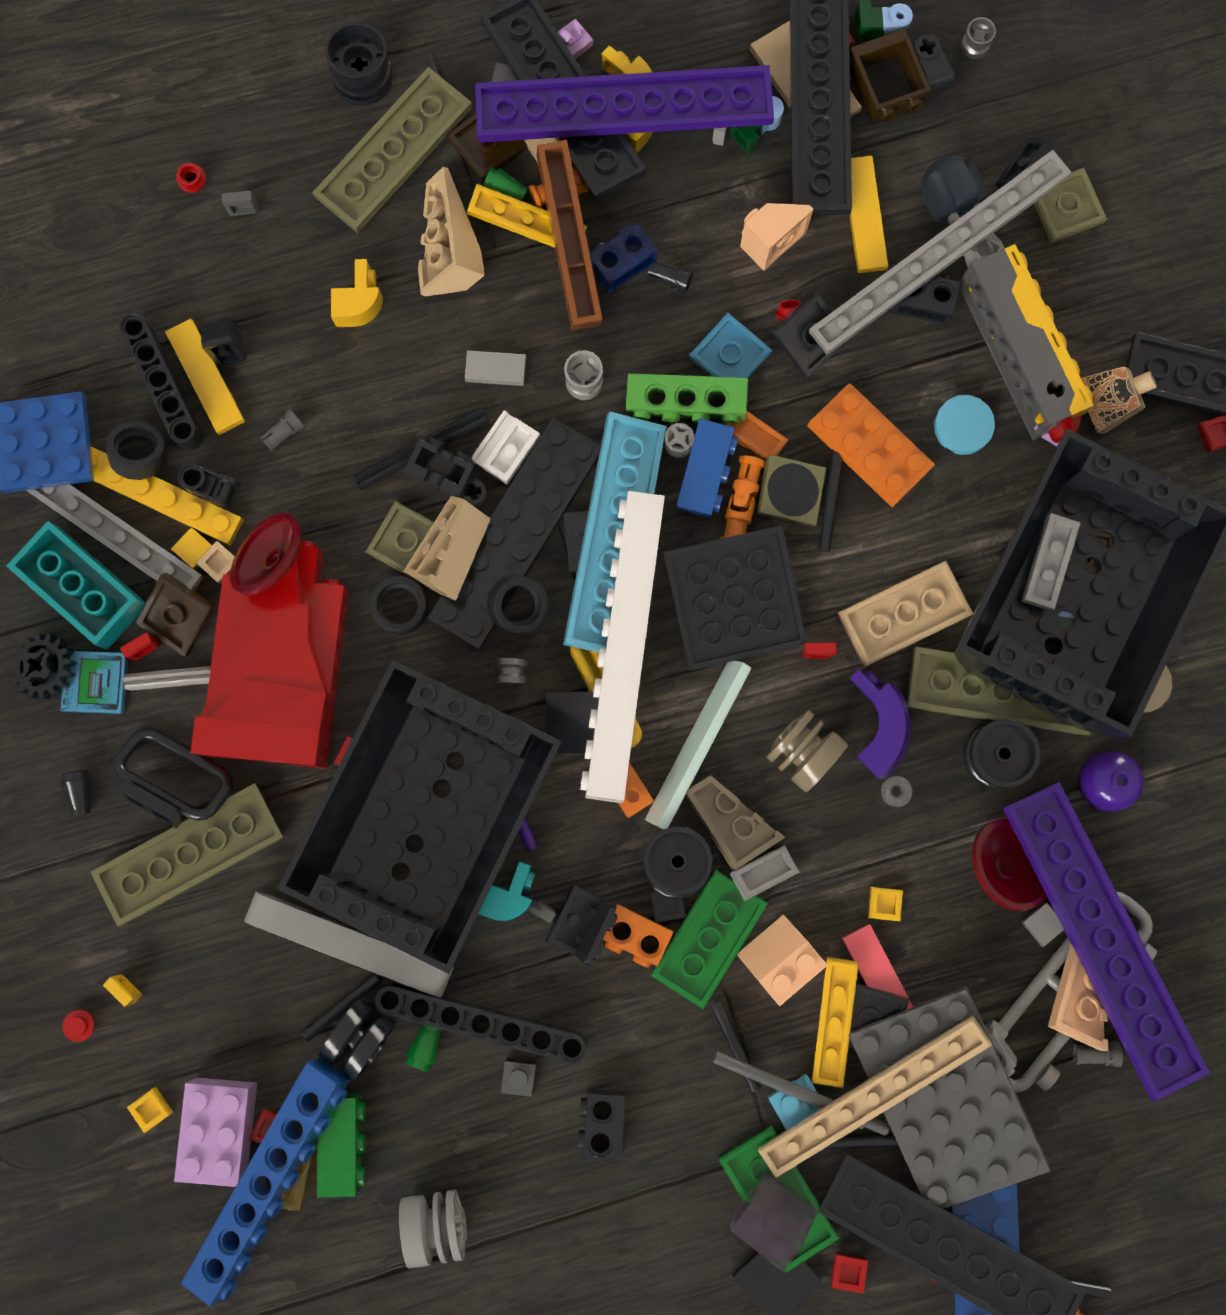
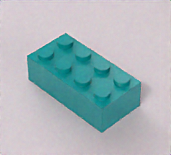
M47 521L6 565L94 645L107 650L141 614L146 604L144 600L68 533L50 521Z

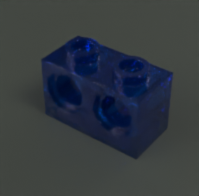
M637 223L632 227L626 226L616 233L615 238L607 243L600 242L594 246L590 253L593 272L607 292L610 293L649 268L653 260L657 261L658 251ZM635 244L641 249L637 252H631L627 247ZM606 260H613L617 263L611 268L602 265Z

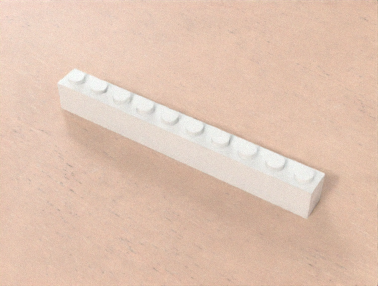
M628 491L627 500L620 501L618 518H623L624 522L622 530L616 529L614 547L620 548L618 559L612 558L610 577H616L614 589L608 588L606 607H612L610 619L604 618L602 636L608 638L606 649L600 648L597 667H603L602 679L595 680L593 697L599 698L598 710L591 709L589 728H595L593 741L587 740L585 759H591L589 772L583 771L580 790H586L585 798L616 803H623L665 498L662 495Z

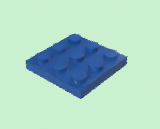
M83 392L0 403V491L11 493L94 481L86 395Z

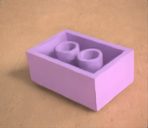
M196 1077L185 1083L174 1182L237 1186L249 1165L251 1139L249 1137L253 1128L257 1091L256 1082Z

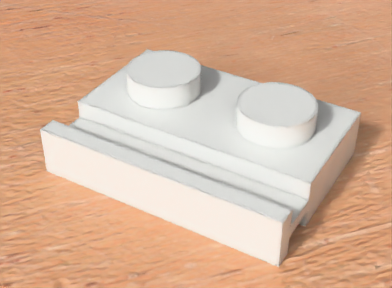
M504 410L473 454L471 461L505 484H508L540 438V433L517 418L512 417Z

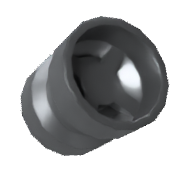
M978 17L969 23L961 41V50L966 57L979 59L987 54L996 35V28L991 20L985 17Z

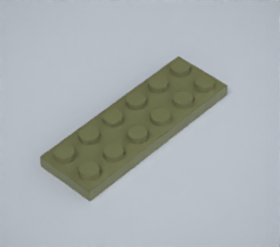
M428 67L312 192L314 197L355 232L359 233L446 138V134L451 132L473 108L472 102Z
M921 647L913 649L906 701L911 709L988 721L1009 719L1019 721L1027 727L1085 736L1090 735V732L1078 729L969 673L959 663L953 652Z
M254 783L228 797L221 809L213 817L201 821L189 818L180 823L177 829L173 827L90 873L117 927H120L285 838V835L259 784Z

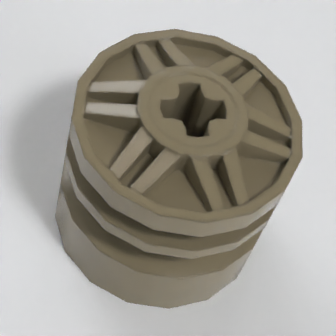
M810 710L792 720L776 738L770 753L766 757L772 763L782 753L785 759L778 766L780 771L792 763L797 766L790 780L805 793L825 775L849 745L834 731L821 739L818 733L824 724L822 720H819L811 729L808 728L806 725L815 715Z

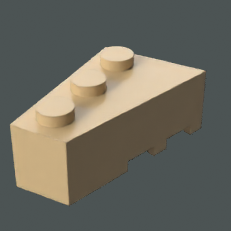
M450 496L403 572L428 589L456 601L486 532L490 518L466 500Z

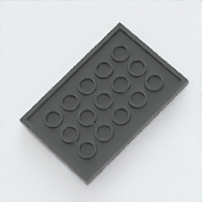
M967 986L851 1031L849 1034L868 1079L972 1015L992 1042ZM993 1042L989 1048L884 1111L921 1196L943 1209L1050 1172V1165Z

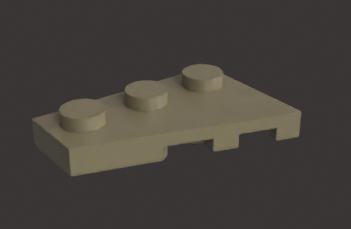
M711 775L688 789L685 797L733 871L785 838L779 831H775L764 822V819L756 812L753 813L742 804L739 798Z

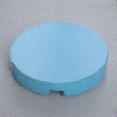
M957 395L947 400L938 410L934 420L935 435L939 443L959 455L973 454L981 450L990 441L995 429L994 415L990 407L980 398L971 395Z

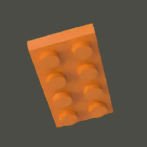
M850 383L807 425L828 447L837 451L843 461L892 508L935 466L919 448Z

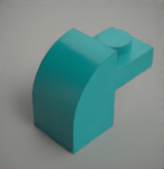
M522 861L519 862L509 890L492 884L478 914L498 921L511 920L523 914L533 901V898L522 895L524 890L530 891L535 877V873L531 872L533 865Z

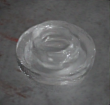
M893 776L883 783L881 795L883 800L890 806H904L912 797V787L905 778ZM893 786H898L901 789L899 797H894L891 794Z

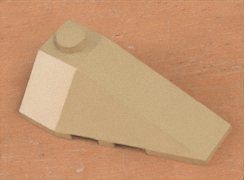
M442 167L426 183L423 216L428 219L426 232L421 235V244L425 245L424 260H419L418 265L420 291L423 296L466 291L484 276L480 246L449 169Z

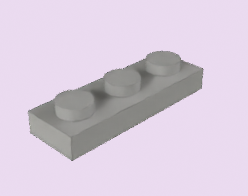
M1052 513L1047 516L1022 602L1049 611L1055 609L1080 522Z

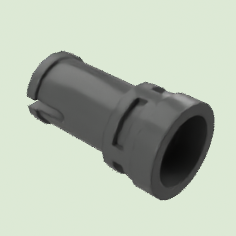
M288 409L284 416L279 418L280 421L260 436V439L272 452L290 435H295L296 432L306 427L291 409Z
M1119 1041L1108 1042V1051H1100L1089 1045L1073 1044L1072 1053L1075 1065L1103 1064L1104 1066H1109L1110 1064V1066L1114 1067L1122 1066L1123 1052Z

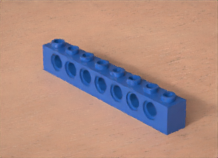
M322 1058L309 1061L304 1066L181 1282V1285L209 1307L221 1300L226 1301L237 1287L235 1281L238 1275L244 1272L253 1259V1256L250 1254L254 1247L259 1245L266 1237L269 1230L266 1226L270 1219L274 1218L284 1205L282 1198L286 1191L290 1190L300 1177V1173H298L299 1168L314 1153L316 1146L313 1144L315 1140L330 1125L331 1118L329 1116L331 1112L346 1097L347 1090L345 1088L350 1078ZM313 1093L318 1097V1107L313 1103ZM297 1121L300 1122L303 1127L302 1134L297 1129ZM282 1149L286 1152L287 1162L282 1158ZM266 1177L271 1182V1189L266 1184ZM250 1205L255 1209V1216L250 1210ZM235 1233H236V1234L238 1235V1237H239V1240H240L239 1243H238L237 1240L235 1239ZM219 1260L222 1262L224 1270L220 1267Z

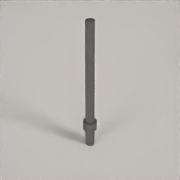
M716 1051L713 1056L712 1063L818 1108L822 1109L835 1101L719 1051ZM873 1118L858 1127L860 1129L866 1127L884 1136L888 1134L890 1129L889 1123L877 1118Z

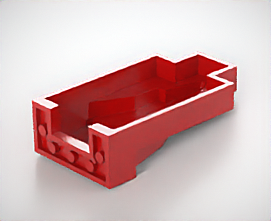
M301 540L297 558L288 574L273 587L262 593L250 596L242 595L232 587L230 574H223L207 699L201 716H195L190 753L214 758L244 759L327 769L349 590L344 585H341L339 580L323 579V583H320L324 552L319 547H316V543Z

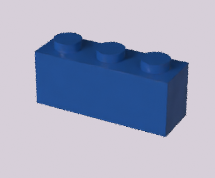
M699 419L676 510L711 519L713 511L719 512L723 495L717 494L720 482L726 484L731 467L725 465L728 454L734 455L738 437L733 436L734 427Z

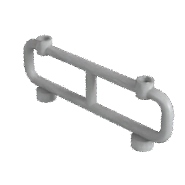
M1117 892L1124 908L1138 919L1140 928L1137 933L1151 960H1153L1157 950L1147 943L1153 927L1150 915L1131 897L1122 892ZM1068 937L1000 1022L997 1023L992 1019L985 1026L987 1030L994 1026L1005 1040L1009 1030L1046 984L1056 992L1058 991L1061 979L1055 973L1066 961L1071 944ZM1057 1032L1020 1079L1014 1080L1009 1078L1016 1093L1027 1090L1034 1083L1044 1091L1054 1085L1060 1076V1071L1050 1062L1069 1040V1036Z

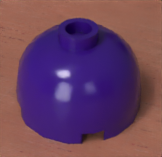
M1105 751L1094 754L1083 763L1079 771L1080 793L1090 806L1099 811L1116 812L1127 809L1138 801L1143 792L1144 777L1140 766L1133 758L1121 752Z

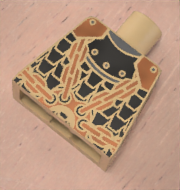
M1120 367L1081 378L1084 386H1087L1092 393V403L1094 406L1088 412L1096 432L1100 434L1109 432L1145 408V404L1141 394L1157 388L1150 371L1134 378L1131 370L1127 367Z

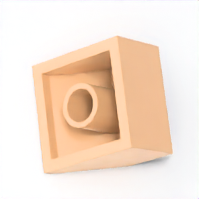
M767 203L760 210L757 208L753 209L744 219L745 224L740 247L765 271L806 234L813 208L810 205Z
M784 915L780 916L737 953V956L779 1006L828 966Z

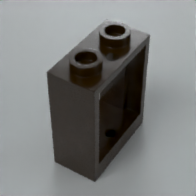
M906 29L851 47L849 53L850 72L871 123L880 120L887 122L894 119L900 113L906 111L916 112L924 107L931 89ZM898 56L912 93L879 104L864 68Z

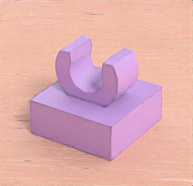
M576 19L558 31V34L575 59L593 47V39Z

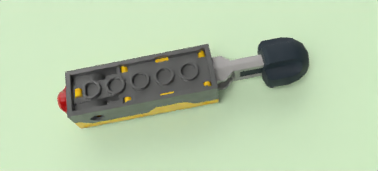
M957 155L941 157L929 166L923 175L922 191L924 201L934 222L940 224L945 222L951 225L988 196V189L978 169L972 162ZM993 233L964 254L968 269L960 281V290L1032 440L1039 439L1049 433L1051 440L1059 443L1066 429L1077 434L1081 417L1094 406L1092 403L1093 396L1090 389L1084 386L1079 376L1080 369L1077 362L1071 359L1066 349L1067 343L1064 335L1058 332L1054 325L1052 310L1048 305L1044 304L1040 296V286L1035 279H1032L1027 269L1028 263L1025 255L1018 251L1016 244L1004 248L1001 240Z

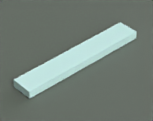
M739 661L727 662L645 818L646 821L662 829L669 827L751 670L750 666Z

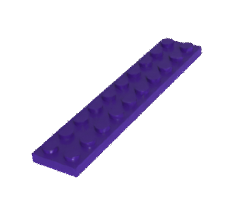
M769 65L475 83L478 142L773 125L774 123Z
M1060 782L1003 808L1151 1101H1158L1209 1074L1210 1072Z

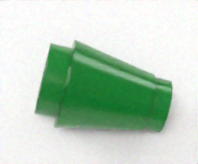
M500 167L498 170L490 168L483 185L486 188L523 201L528 187L524 186Z
M423 1025L405 1054L408 1056L405 1064L429 1072L431 1065L434 1066L441 1029Z

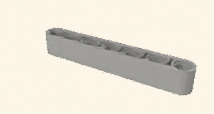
M259 891L255 892L244 922L437 997H443L454 968L452 967L450 973L447 974L352 926Z

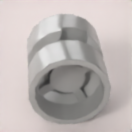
M587 350L571 354L564 366L566 388L574 398L590 400L596 397L603 387L602 362L597 355Z

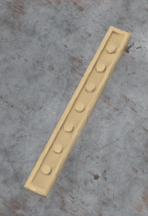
M972 1015L759 1147L758 1151L775 1178L989 1048L992 1046V1042Z

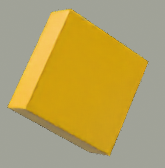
M191 527L171 550L192 569L196 570L199 567L196 562L212 545Z
M870 887L868 918L900 921L903 890Z
M121 974L110 977L103 984L124 1007L135 1004L142 997V993Z
M157 1087L152 1088L127 1107L144 1133L173 1113Z

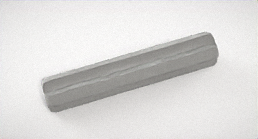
M211 667L130 673L124 675L123 684L124 688L129 691L209 683Z

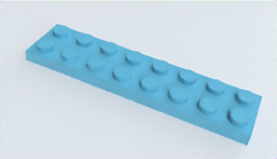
M614 412L607 414L563 645L599 653L600 648L606 649L608 637L602 636L604 618L610 619L612 607H606L608 588L614 589L616 577H610L612 558L618 559L620 548L614 547L616 529L622 530L624 522L623 518H618L620 501L627 500L628 491L654 494L666 426Z

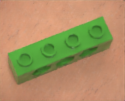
M628 374L626 411L629 416L645 421L650 420L651 417H662V420L667 422H679L680 418H692V421L698 423L699 419L710 421V419H720L724 424H739L740 420H747L748 378ZM656 393H662L666 396L664 402L659 405L650 403L651 397ZM686 394H691L695 397L694 403L689 406H683L679 403L681 397ZM720 395L724 397V404L720 407L711 406L709 401L713 396Z

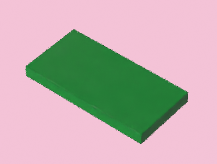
M715 869L664 951L658 966H655L650 975L704 1009L768 905V902L757 895L744 901L734 881Z
M769 1125L718 1157V1160L784 1271L788 1272L840 1238L828 1218L818 1212L820 1205L798 1168L795 1166L775 1178L760 1155L759 1147L778 1136L772 1125ZM779 1233L799 1255L788 1263L773 1239Z

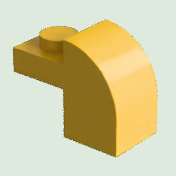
M355 259V288H331L332 320L336 327L362 326L372 321L381 310L383 297L379 287H376L375 270H371L367 259Z

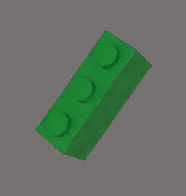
M347 1093L342 1103L338 1107H334L329 1116L331 1123L328 1128L317 1137V1197H355L361 1190V1187L365 1186L366 1168L361 1167V1154H365L366 1135L361 1134V1121H365L366 1103L361 1102V1093Z

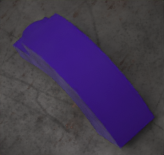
M857 670L850 679L874 703L879 714V728L875 738L857 757L878 779H886L898 767L908 750L912 735L910 710L904 696L895 684L887 683L881 689L880 686L883 682L872 671L866 673Z

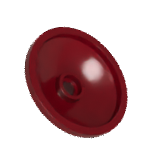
M277 513L263 520L248 534L239 547L230 570V582L237 592L245 596L262 593L273 587L288 574L295 563L301 544V528L296 518L288 513Z
M998 819L983 826L977 833L973 843L972 861L976 877L984 891L997 904L1009 910L1026 911L1040 905L1047 895L1009 820Z

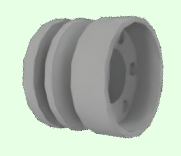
M456 1189L447 1191L445 1203L442 1194L435 1192L431 1209H429L423 1195L404 1197L400 1200V1240L407 1268L430 1266L433 1249L437 1250L442 1263H448L450 1250L454 1261L464 1260L465 1243L467 1240L466 1217Z

